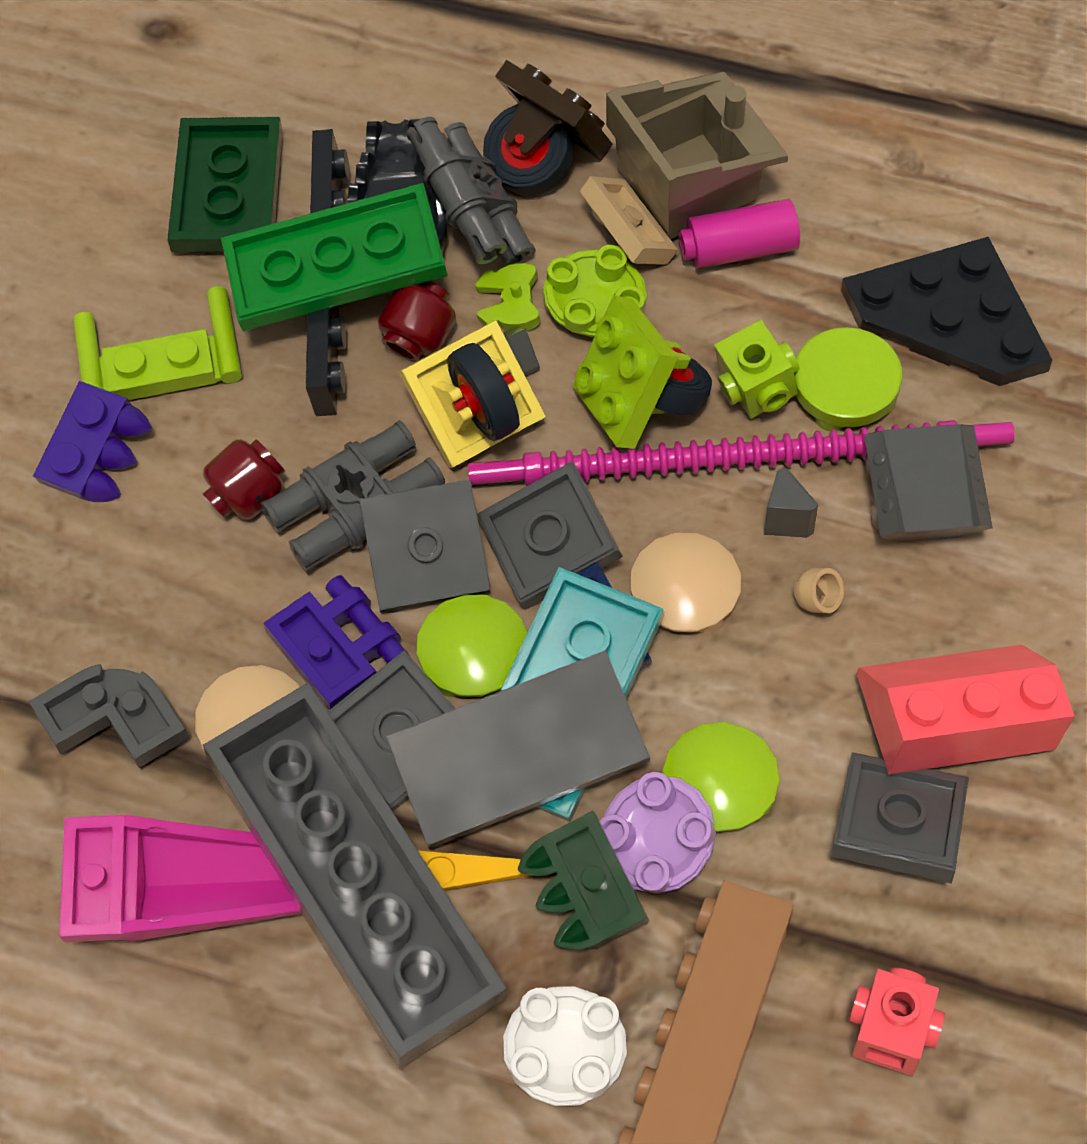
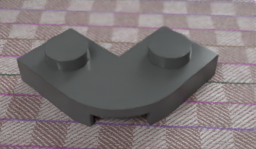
M101 664L94 665L76 673L28 701L60 754L109 725L113 726L138 768L189 739L186 729L157 684L143 671L139 674L124 669L103 670Z

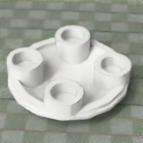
M575 986L550 987L548 989L534 988L528 991L522 997L520 1006L512 1013L503 1035L504 1061L514 1082L531 1098L553 1106H578L602 1096L619 1078L627 1056L626 1033L619 1019V1011L615 1003L606 997L598 996L595 993Z

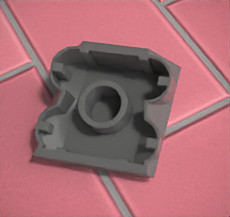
M956 424L881 430L864 434L867 450L865 455L867 472L871 475L875 500L871 508L872 525L880 533V537L897 542L960 538L993 528L974 426Z

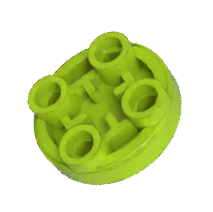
M834 328L815 335L799 351L796 359L800 370L794 373L797 387L796 397L803 408L815 417V422L820 428L826 431H831L832 429L838 431L843 427L868 425L890 414L895 409L902 383V367L896 352L879 336L858 328Z

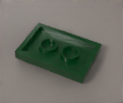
M280 117L180 119L167 238L171 252L223 251L222 237L275 223L283 131Z

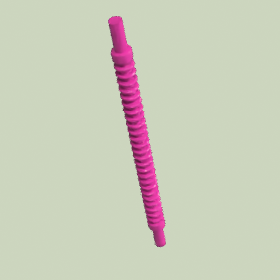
M954 420L939 421L936 426L956 425L957 422ZM925 422L922 425V427L931 426L928 422ZM1012 422L970 425L974 426L978 446L1014 443L1015 436ZM910 423L906 428H915V426ZM898 425L891 427V429H900ZM878 426V427L875 429V432L881 431V430H884V429H883L882 426ZM862 427L860 434H853V431L847 428L844 435H838L836 430L832 429L829 432V436L824 437L817 430L811 438H807L804 432H800L797 439H791L790 435L785 433L782 440H775L774 435L769 434L767 441H760L759 437L754 435L751 442L748 443L744 442V439L739 436L736 439V443L733 444L728 443L727 438H722L719 445H713L712 440L707 439L704 446H697V442L691 440L689 447H682L681 443L676 441L674 448H666L665 443L661 442L658 449L655 450L651 449L649 444H644L641 451L628 448L626 452H620L619 448L614 446L611 453H604L603 448L598 447L596 454H588V450L583 448L581 455L577 456L573 455L572 451L568 449L563 457H558L556 451H551L550 456L544 458L541 452H528L523 454V459L468 463V472L471 485L524 481L525 485L528 486L571 461L575 463L585 482L590 480L591 475H598L599 480L604 481L606 474H613L614 478L619 480L621 473H629L630 478L634 479L637 472L640 471L645 472L646 477H651L652 471L660 470L661 475L666 476L669 469H675L676 473L681 475L684 468H691L692 473L697 474L699 467H706L707 471L712 473L715 466L718 465L722 466L726 472L729 471L730 465L737 464L739 470H744L747 463H753L754 468L759 469L762 462H768L769 466L774 468L777 465V461H784V464L790 467L793 460H799L801 465L804 466L810 458L815 459L817 464H822L825 457H830L833 463H837L840 456H846L847 461L852 462L855 455H861L862 459L866 461L865 455L867 450L864 434H869V431L866 427Z

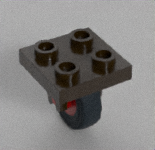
M505 61L495 77L518 104L503 110L491 122L484 137L483 156L493 161L496 165L495 173L501 179L503 187L521 195L540 194L555 187L567 175L572 164L574 144L602 161L613 144L602 131L605 125L604 121L589 111L592 107L591 104L571 89L567 88L561 94L550 86L552 80L531 64L527 63L522 70L510 61Z

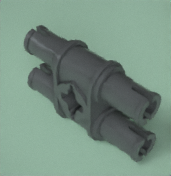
M425 117L416 121L414 126L417 131L415 128L410 127L406 131V136L413 144L425 167L423 172L424 182L427 186L433 188L440 200V205L446 211L445 219L447 223L454 228H459L475 255L477 263L487 264L499 257L497 252L502 254L506 265L524 263L527 260L525 254L531 257L536 252V249L529 241L516 217L518 212L517 202L514 198L509 197L505 191L501 179L495 173L496 165L494 162L481 156L464 123H453L444 129L445 133H441L434 117Z
M402 421L395 422L393 426L361 444L357 441L346 443L343 451L314 468L309 466L304 468L303 473L299 474V481L260 503L267 521L277 533L316 509H319L321 512L325 510L328 513V519L296 539L289 541L294 557L306 572L346 547L350 550L363 547L366 535L359 499L445 484V478L441 470L430 457L391 481L387 479L382 480L378 472L416 450L415 440Z

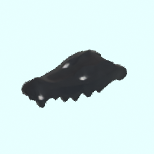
M404 119L403 122L397 124L388 123L386 120L382 122L368 121L366 126V152L361 153L359 164L356 165L355 183H350L347 202L345 204L424 183L443 255L447 235L446 211L440 205V200L433 188L427 186L424 182L423 172L425 167L413 144L406 136V131L410 127L415 128L417 131L414 123L420 119Z

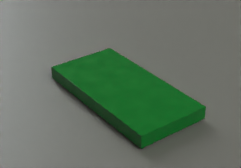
M424 183L221 238L237 321L242 332L448 276Z

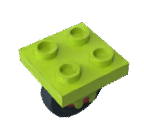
M613 295L605 315L597 325L596 335L586 357L577 369L572 386L616 447L635 449L651 414H664L668 412L677 415H693L700 411L710 395L712 379L707 370L696 360L680 350V344L664 340L632 298Z

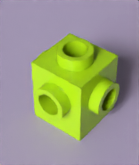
M762 320L714 344L722 374L717 377L719 385L729 403L734 405L740 402L750 419L763 412H773L780 409L791 397L797 395L794 373L800 370L798 361L792 349L785 341L777 344Z

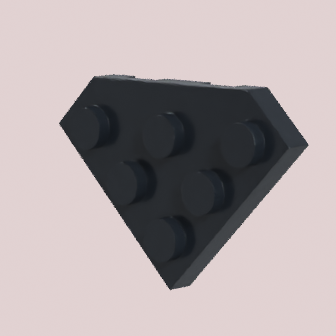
M989 237L845 277L842 280L841 292L858 328L869 331L880 338L882 334L910 344L909 351L947 366H950L952 361L981 372L980 379L998 386L1043 374L1050 370L1052 358Z

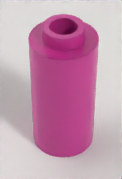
M788 198L687 218L686 229L679 230V244L684 261L692 260L695 268L701 269L798 250L800 246V230L793 202Z

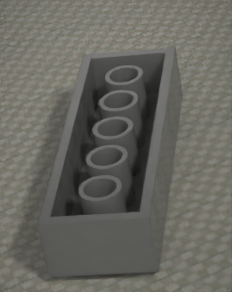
M309 682L203 744L212 771L399 1070L504 1002L507 988Z

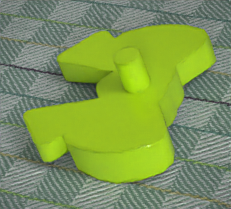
M516 263L507 265L496 273L493 270L485 271L475 284L477 292L501 293L502 303L477 311L478 320L483 325L497 321L504 331L514 327L526 328L527 331L536 328L541 322L539 312L533 305L531 291L538 278L536 267L531 264Z

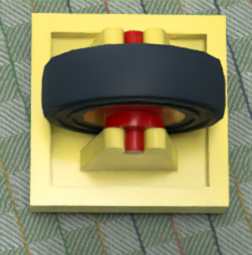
M497 321L488 323L398 371L448 468L459 465L546 417Z

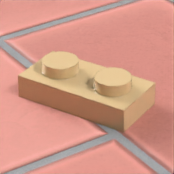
M596 176L588 178L579 192L591 206L594 218L608 229L617 241L618 246L623 249L627 255V260L635 264L667 265L678 249L627 181L619 178Z

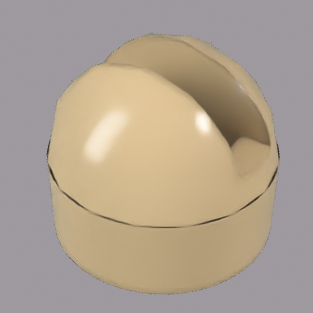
M812 568L801 574L799 581L795 583L793 591L797 603L803 609L812 613H832L842 603L844 585L841 576L836 570L832 568Z

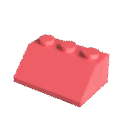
M1024 645L859 667L857 670V677L888 775L1056 750L1075 717L1056 664Z

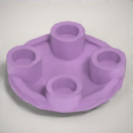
M659 772L645 774L641 779L634 781L617 793L607 808L604 817L600 819V823L634 890L658 894L680 889L700 874L712 855L716 836L712 810L700 791L679 778L668 777Z

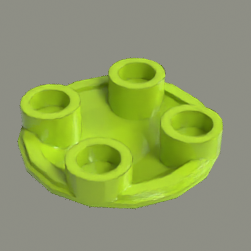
M605 245L599 250L577 251L566 257L553 259L548 265L547 276L543 286L545 306L555 321L571 332L595 337L597 325L605 315L613 295L632 298L642 312L647 299L643 277L636 267L627 261V255L623 249L615 245Z
M461 595L442 602L426 616L417 634L416 655L423 672L445 697H482L502 689L528 632L521 616L506 602L487 595Z
M727 722L701 724L682 734L668 750L662 774L665 776L679 778L700 791L712 810L716 832L740 830L768 814L774 807L780 782L777 759L765 740L746 727Z

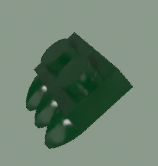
M594 811L539 838L531 844L520 860L518 866L520 873L532 876L557 873L542 889L535 905L537 909L551 913L567 912L573 909L576 911L560 926L554 940L556 947L567 950H583L590 947L597 949L650 921Z

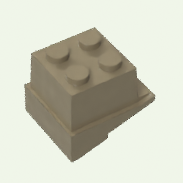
M725 71L663 85L659 80L618 88L606 93V126L616 138L618 169L670 239L678 236L679 230L686 229V222L689 217L736 209L756 200L762 169L788 162L787 153L747 102L745 89L735 86Z

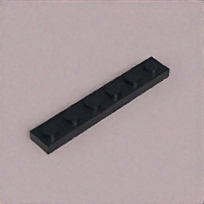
M333 129L312 131L310 213L340 206L347 202L345 189L341 190V180H349V160L346 149H338ZM339 305L307 314L306 391L316 416L337 415V394L345 393L346 391L344 365L342 361H338V349H345L347 344L345 321L343 317H339Z

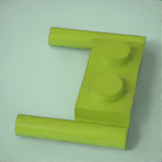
M215 286L207 291L213 335L208 336L207 330L201 329L102 348L101 357H99L94 315L90 312L75 314L73 323L81 381L125 397L128 400L215 384L218 381H223L224 383L238 382L242 378L227 289Z

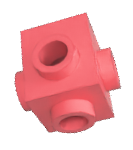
M892 968L889 972L877 969L871 988L859 985L849 1022L860 1025L852 1057L913 1076L920 1062L924 1046L935 1049L940 1036L945 1012L934 1009L939 988L926 984V979L923 976L907 969Z

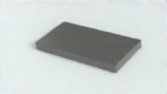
M606 650L386 736L429 849L650 762L649 753Z

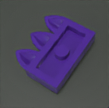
M79 381L33 477L39 483L86 501L108 502L117 499L121 495L115 481L107 473L103 472L102 469H124L135 465L137 461L132 450L117 437L118 435L137 437L152 431L151 424L142 411L133 406L127 398Z

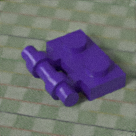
M342 575L334 577L327 583L325 590L333 600L323 607L309 591L263 623L269 637L307 683L309 682L314 692L329 710L376 673V670L369 663L370 660L382 657L388 664L405 650L399 643L401 636L389 622L382 623L369 608L371 600L360 587H352ZM344 622H353L363 635L352 642L339 626Z

